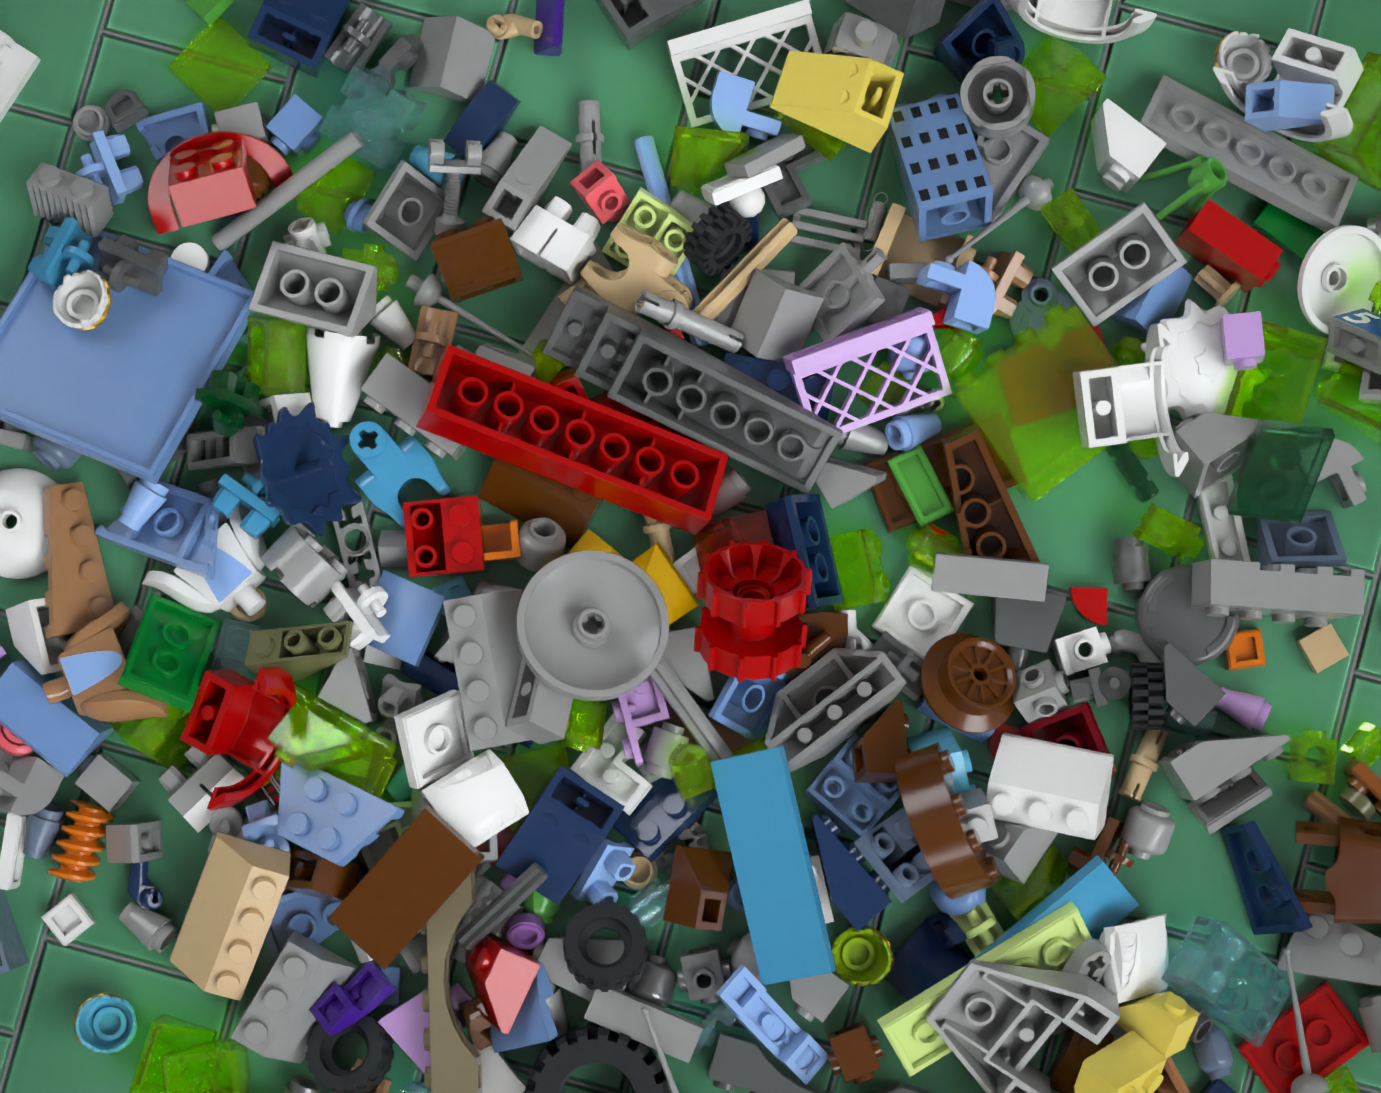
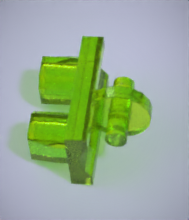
M1069 188L1040 209V212L1070 253L1102 232V229L1092 217L1093 215L1087 210L1072 188Z
M1154 503L1150 504L1148 514L1146 513L1142 516L1141 522L1143 524L1136 528L1133 533L1138 539L1182 560L1185 556L1191 559L1196 558L1205 543V540L1198 536L1202 529L1201 527Z

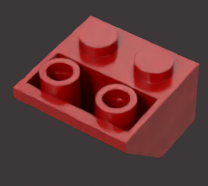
M477 495L403 503L409 577L454 576L488 572L487 563L483 558L485 549L482 529L481 499Z

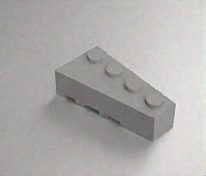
M1209 559L1192 563L1191 608L1205 609L1206 616L1226 617L1229 616V612L1239 613V619L1262 620V616L1272 617V623L1293 624L1295 619L1304 620V626L1327 627V621L1364 615L1365 570L1350 569L1346 572L1333 574V567L1318 566L1316 568L1296 569L1295 572V565L1291 564L1263 565V570H1260V562Z

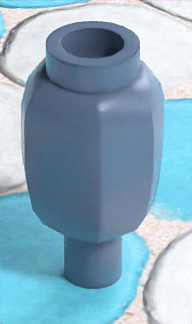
M1213 1024L1212 1029L1200 1043L1196 1044L1193 1042L1199 1067L1209 1075L1210 1081L1232 1075L1230 1067L1234 1062L1226 1035L1220 1027Z

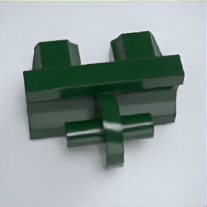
M213 370L211 372L209 388H196L195 400L216 409L212 414L214 430L218 434L225 437L234 436L244 428V417L252 415L260 420H266L268 409L258 404L260 386L252 382L237 381L238 375L231 371Z

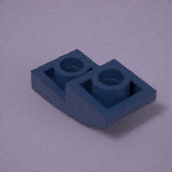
M489 80L463 111L444 139V142L463 157H465L467 140L480 141L483 151L494 134L503 131L521 101L493 80Z

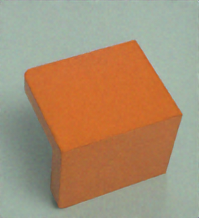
M510 520V523L482 526L485 549L483 558L486 563L513 561L521 557L519 544L520 522L518 520Z

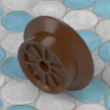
M960 633L941 638L926 652L920 668L921 689L927 704L940 720L956 730L977 734L991 731L1008 719L1015 705L1012 695L1016 687V671L1011 658L1002 647L991 640Z

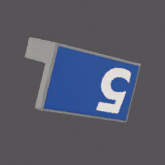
M1362 308L1332 316L1330 318L1327 352L1381 375V315Z

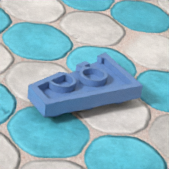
M203 102L150 116L135 124L139 132L144 135L151 147V152L159 162L171 149L183 141L212 132L207 105Z
M362 866L358 875L359 882L365 877ZM294 891L284 892L265 937L273 960H276L293 930L317 944L335 931H338L339 928L328 917L342 902L329 901Z

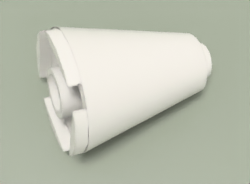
M306 326L312 402L315 404L316 418L321 419L320 423L328 422L330 427L342 428L343 422L351 421L362 392L360 388L367 379L378 350L380 335L371 332L370 340L367 339V336H362L361 330L354 338L324 330L315 332V328Z

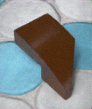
M481 995L459 1004L474 1045L479 1050L492 1045L487 1028L493 1025Z

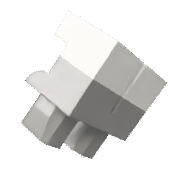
M190 746L184 755L197 768L187 777L173 763L160 775L158 780L170 794L168 801L199 833L209 823L211 815L215 811L207 809L214 788L234 785L249 774L233 763L226 754L207 755Z

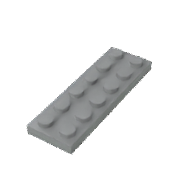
M1163 75L1139 123L1165 141L1166 145L1164 148L1189 161L1200 154H1203L1206 160L1210 157H1215L1224 165L1228 174L1227 181L1325 233L1339 226L1359 177L1272 131L1264 132L1244 121L1245 117Z

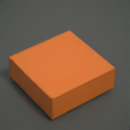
M1261 629L1236 632L1231 645L1224 650L1226 670L1266 665Z

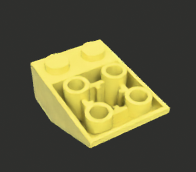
M789 51L770 108L871 153L888 128L904 73L872 58Z
M1132 1030L1083 1060L1074 1085L1075 1093H1154L1163 1081L1161 1073L1167 1058Z

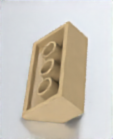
M217 832L170 956V962L204 992L241 1001L289 879L291 853Z

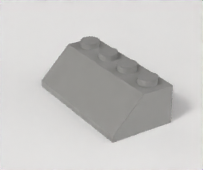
M520 589L484 593L443 601L470 751L530 740L506 727L523 657L516 637V615L522 597Z

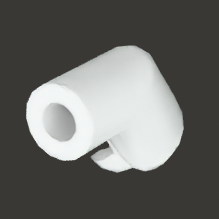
M856 610L838 611L839 613H848V637L845 648L869 651L872 648L871 642L857 629Z

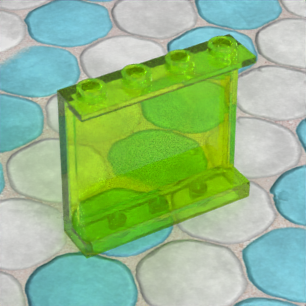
M1059 304L1043 315L1044 323L1036 329L1029 326L1013 338L1016 344L1005 352L1000 348L990 354L984 360L986 364L984 368L976 374L971 370L954 382L957 388L952 391V394H949L951 398H955L960 402L1018 483L1019 487L1016 489L1024 500L1030 502L1037 501L1108 447H1081L1072 372L1116 367L1118 364L1076 305L1063 307L1062 304Z

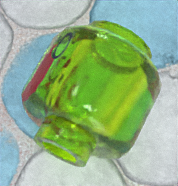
M927 524L920 531L913 529L904 545V548L909 550L907 555L908 564L930 577L933 575L935 552L962 554L958 538L935 524Z

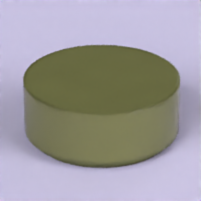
M1346 787L1338 796L1341 804L1358 819L1369 820L1376 812L1375 806L1371 801L1353 787Z

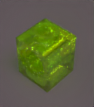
M1303 729V736H1291L1288 780L1334 785L1338 740L1326 739V731ZM1315 746L1320 753V760L1315 766L1311 767L1306 762L1305 755L1310 747Z

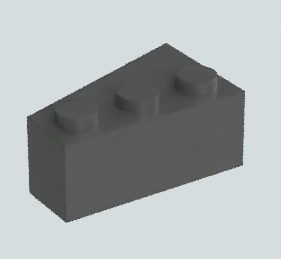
M841 0L904 39L938 24L945 0Z

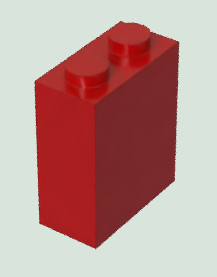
M1210 199L1192 215L1174 241L1176 246L1205 266L1207 264L1212 266L1231 284L1236 281L1240 283L1241 287L1239 289L1244 293L1255 286L1260 289L1266 281L1269 282L1281 266L1277 259L1283 252V249Z

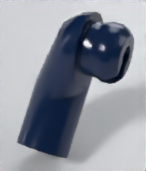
M149 861L130 863L128 894L141 907L149 910L158 909L163 904L164 897L162 892L147 878Z

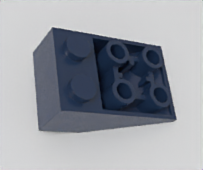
M264 0L247 36L248 45L259 52L317 78L325 60L324 55L331 47L352 0Z
M561 765L551 774L529 809V814L524 817L495 865L517 879L533 863H538L546 871L548 877L535 891L556 905H559L600 847L625 806Z
M812 811L808 816L822 866L828 897L853 927L859 931L892 902L886 894L890 891V888L874 869L869 873L866 872L861 866L866 859L852 843L848 841L843 845L836 835L841 830L825 813L818 817Z

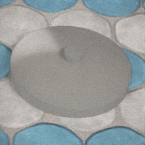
M604 551L573 552L558 557L546 564L527 584L520 599L516 615L518 646L524 661L533 674L552 690L564 696L583 701L610 700L623 696L639 687L658 666L664 654L669 636L667 607L654 581L633 562Z

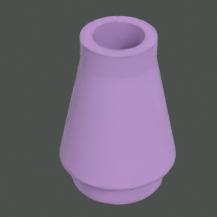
M1221 687L1226 694L1214 708L1221 710L1249 731L1252 728L1261 731L1272 704L1264 701L1265 697Z

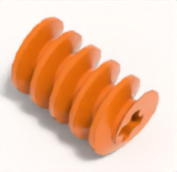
M70 799L79 809L78 811H66L65 815L74 821V825H62L61 830L70 837L69 839L57 840L56 844L63 848L65 852L64 854H52L51 858L58 862L60 867L48 868L47 873L74 882L94 880L96 872L88 866L99 865L101 859L93 852H101L105 849V844L98 839L106 837V826L102 823L113 822L115 816L99 805Z

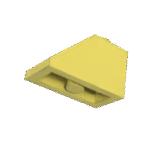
M1167 991L1118 1003L1120 1019L1116 1024L1128 1033L1133 1030L1164 1057L1168 1058L1185 1049L1200 1013L1189 1006L1182 997Z

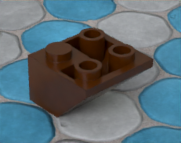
M676 845L663 917L664 921L694 929L721 931L730 880L731 852Z

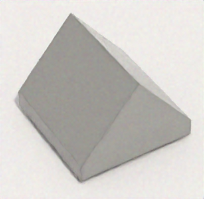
M381 530L378 544L380 567L408 568L405 530Z

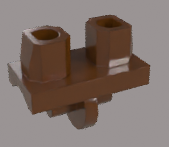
M1109 816L1108 820H1105V826L1096 838L1098 841L1092 854L1075 846L1067 860V864L1078 872L1098 855L1105 864H1107L1109 858L1111 859L1108 868L1115 876L1121 865L1132 869L1134 861L1125 857L1130 847L1125 840L1121 839L1116 851H1113L1124 824Z

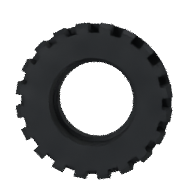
M588 1023V1026L579 1028L578 1025L572 1027L563 1035L549 1042L548 1046L540 1052L528 1076L525 1093H562L563 1086L570 1074L577 1068L589 1063H605L620 1070L628 1079L632 1093H669V1086L661 1063L656 1057L657 1053L652 1047L635 1041L622 1032L619 1034L598 1024Z

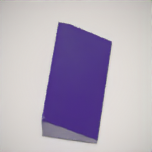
M536 0L535 20L543 24L541 36L538 39H534V53L536 55L560 56L562 54L565 0Z

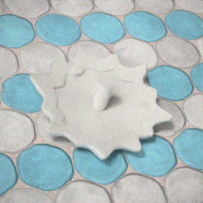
M1190 299L1185 301V310L1182 317L1160 320V323L1175 338V345L1168 347L1165 356V391L1168 411H1178L1182 420L1193 416L1198 417L1204 412L1239 417L1242 402L1250 400L1251 387L1254 384L1261 383L1263 375L1256 368L1237 371L1234 370V365L1224 366L1220 321L1222 315L1229 314L1228 311L1222 306H1216L1205 311ZM1143 343L1140 347L1141 350L1146 352V343Z

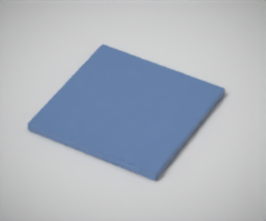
M102 231L98 237H92L93 242L87 253L95 260L90 270L99 273L109 284L110 277L99 271L101 250L98 248V243L104 237L116 241L119 237ZM47 245L44 247L43 251L39 256L46 255L49 249ZM139 246V252L144 255H147L151 251L147 248ZM168 257V270L162 277V291L157 297L127 286L120 293L111 290V306L104 322L94 329L77 330L74 327L63 324L55 316L53 311L54 291L45 282L37 280L29 271L0 318V420L156 485L203 404L195 400L196 388H209L211 372L223 369L255 314L249 310L255 291ZM78 269L77 273L86 272V270Z

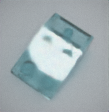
M1197 916L1161 978L1185 1000L1208 1010L1210 1017L1256 1047H1261L1291 994L1289 978L1228 922Z

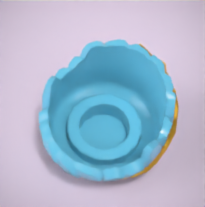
M101 993L87 999L79 1007L73 1022L76 1037L82 1045L91 1051L106 1054L118 1052L128 1046L134 1039L138 1028L137 1016L132 1005L125 998L111 993Z

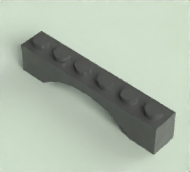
M719 1029L707 1071V1078L714 1080L713 1086L734 1092L736 1086L749 1090V1093H833L805 1085L783 1072L766 1056L755 1039ZM897 1082L883 1089L865 1093L935 1092Z

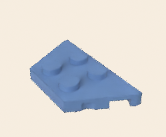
M160 481L169 488L166 494L168 499L141 526L139 531L126 526L118 518L107 528L103 525L99 526L94 533L101 540L213 580L215 576L219 513L211 507L213 499ZM125 505L119 509V510L121 511V513H122V511H123Z
M286 752L282 755L277 835L342 867L347 865L357 856L362 847L370 845L380 836L378 831L392 819L398 820L405 812V810Z

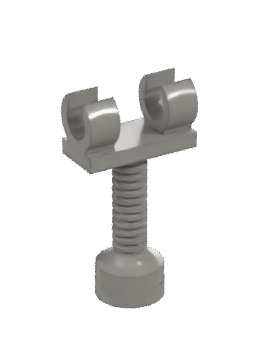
M429 138L427 160L429 172L447 173L444 214L436 217V235L450 229H458V232L465 230V220L458 217L461 174H481L482 145L480 141L467 140L465 160L444 159L445 143H443V139Z

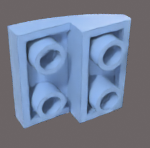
M854 733L813 780L803 795L857 840L874 827L901 794L898 782L854 783L851 746L859 738Z

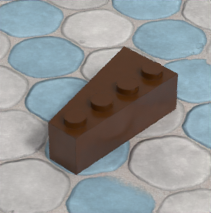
M975 424L942 439L941 444L962 554L1040 562Z

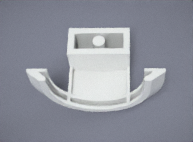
M1007 0L1010 7L1033 28L1056 38L1079 43L1104 44L1127 39L1146 31L1157 16V13L1135 8L1126 21L1108 26L1113 0H1036L1035 7H1033L1029 0Z
M1288 28L1271 58L1278 73L1274 81L1288 80L1331 84L1334 86V104L1327 102L1325 104L1327 110L1320 113L1323 124L1274 131L1308 142H1324L1348 136L1352 131L1353 121L1348 109L1344 108V105L1364 70L1355 48ZM1214 66L1213 71L1227 97L1245 113L1246 91L1239 84L1234 72Z
M1161 323L1152 324L1148 329L1145 363L1072 372L1081 447L1093 448L1123 444L1133 440L1155 438L1157 450L1165 471L1170 476L1179 477L1189 460L1188 452H1184L1179 448L1170 423L1165 391V356L1168 347L1175 345V338Z

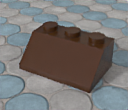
M497 458L494 459L478 495L480 499L524 523L533 518L541 517L553 520L564 530L566 536L565 546L570 549L585 534L603 502L601 498Z

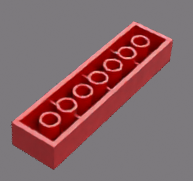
M449 344L438 360L416 424L417 428L694 535L710 522L729 456Z

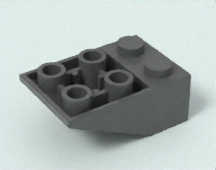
M595 0L628 50L705 1Z

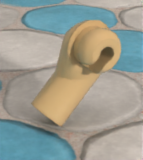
M494 14L489 17L486 23L487 30L493 33L492 37L499 40L520 35L538 39L543 32V24L540 21L517 14H506L504 16Z

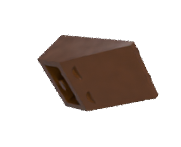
M493 216L484 217L473 222V228L462 232H458V229H450L436 235L437 240L430 242L451 299L455 304L524 280L502 218L494 220Z

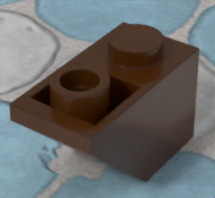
M895 700L851 746L854 783H897L896 758L911 753V750L907 749L906 741L909 721L907 714L903 713L902 700Z

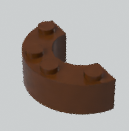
M939 742L896 758L897 782L910 825L921 852L945 895L949 899L954 900L997 884L996 878L1000 877V871L992 855L986 856L976 829L969 830L964 819V815H967L968 811L959 792L955 793L951 772L956 771L950 752L947 749L942 751Z

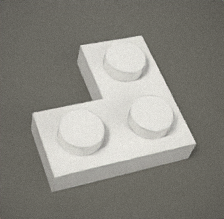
M613 713L570 769L580 778L625 806L623 811L630 816L653 786L625 764L627 760L621 738L627 737L624 722L617 724ZM635 728L638 744L640 745L647 734L642 729Z

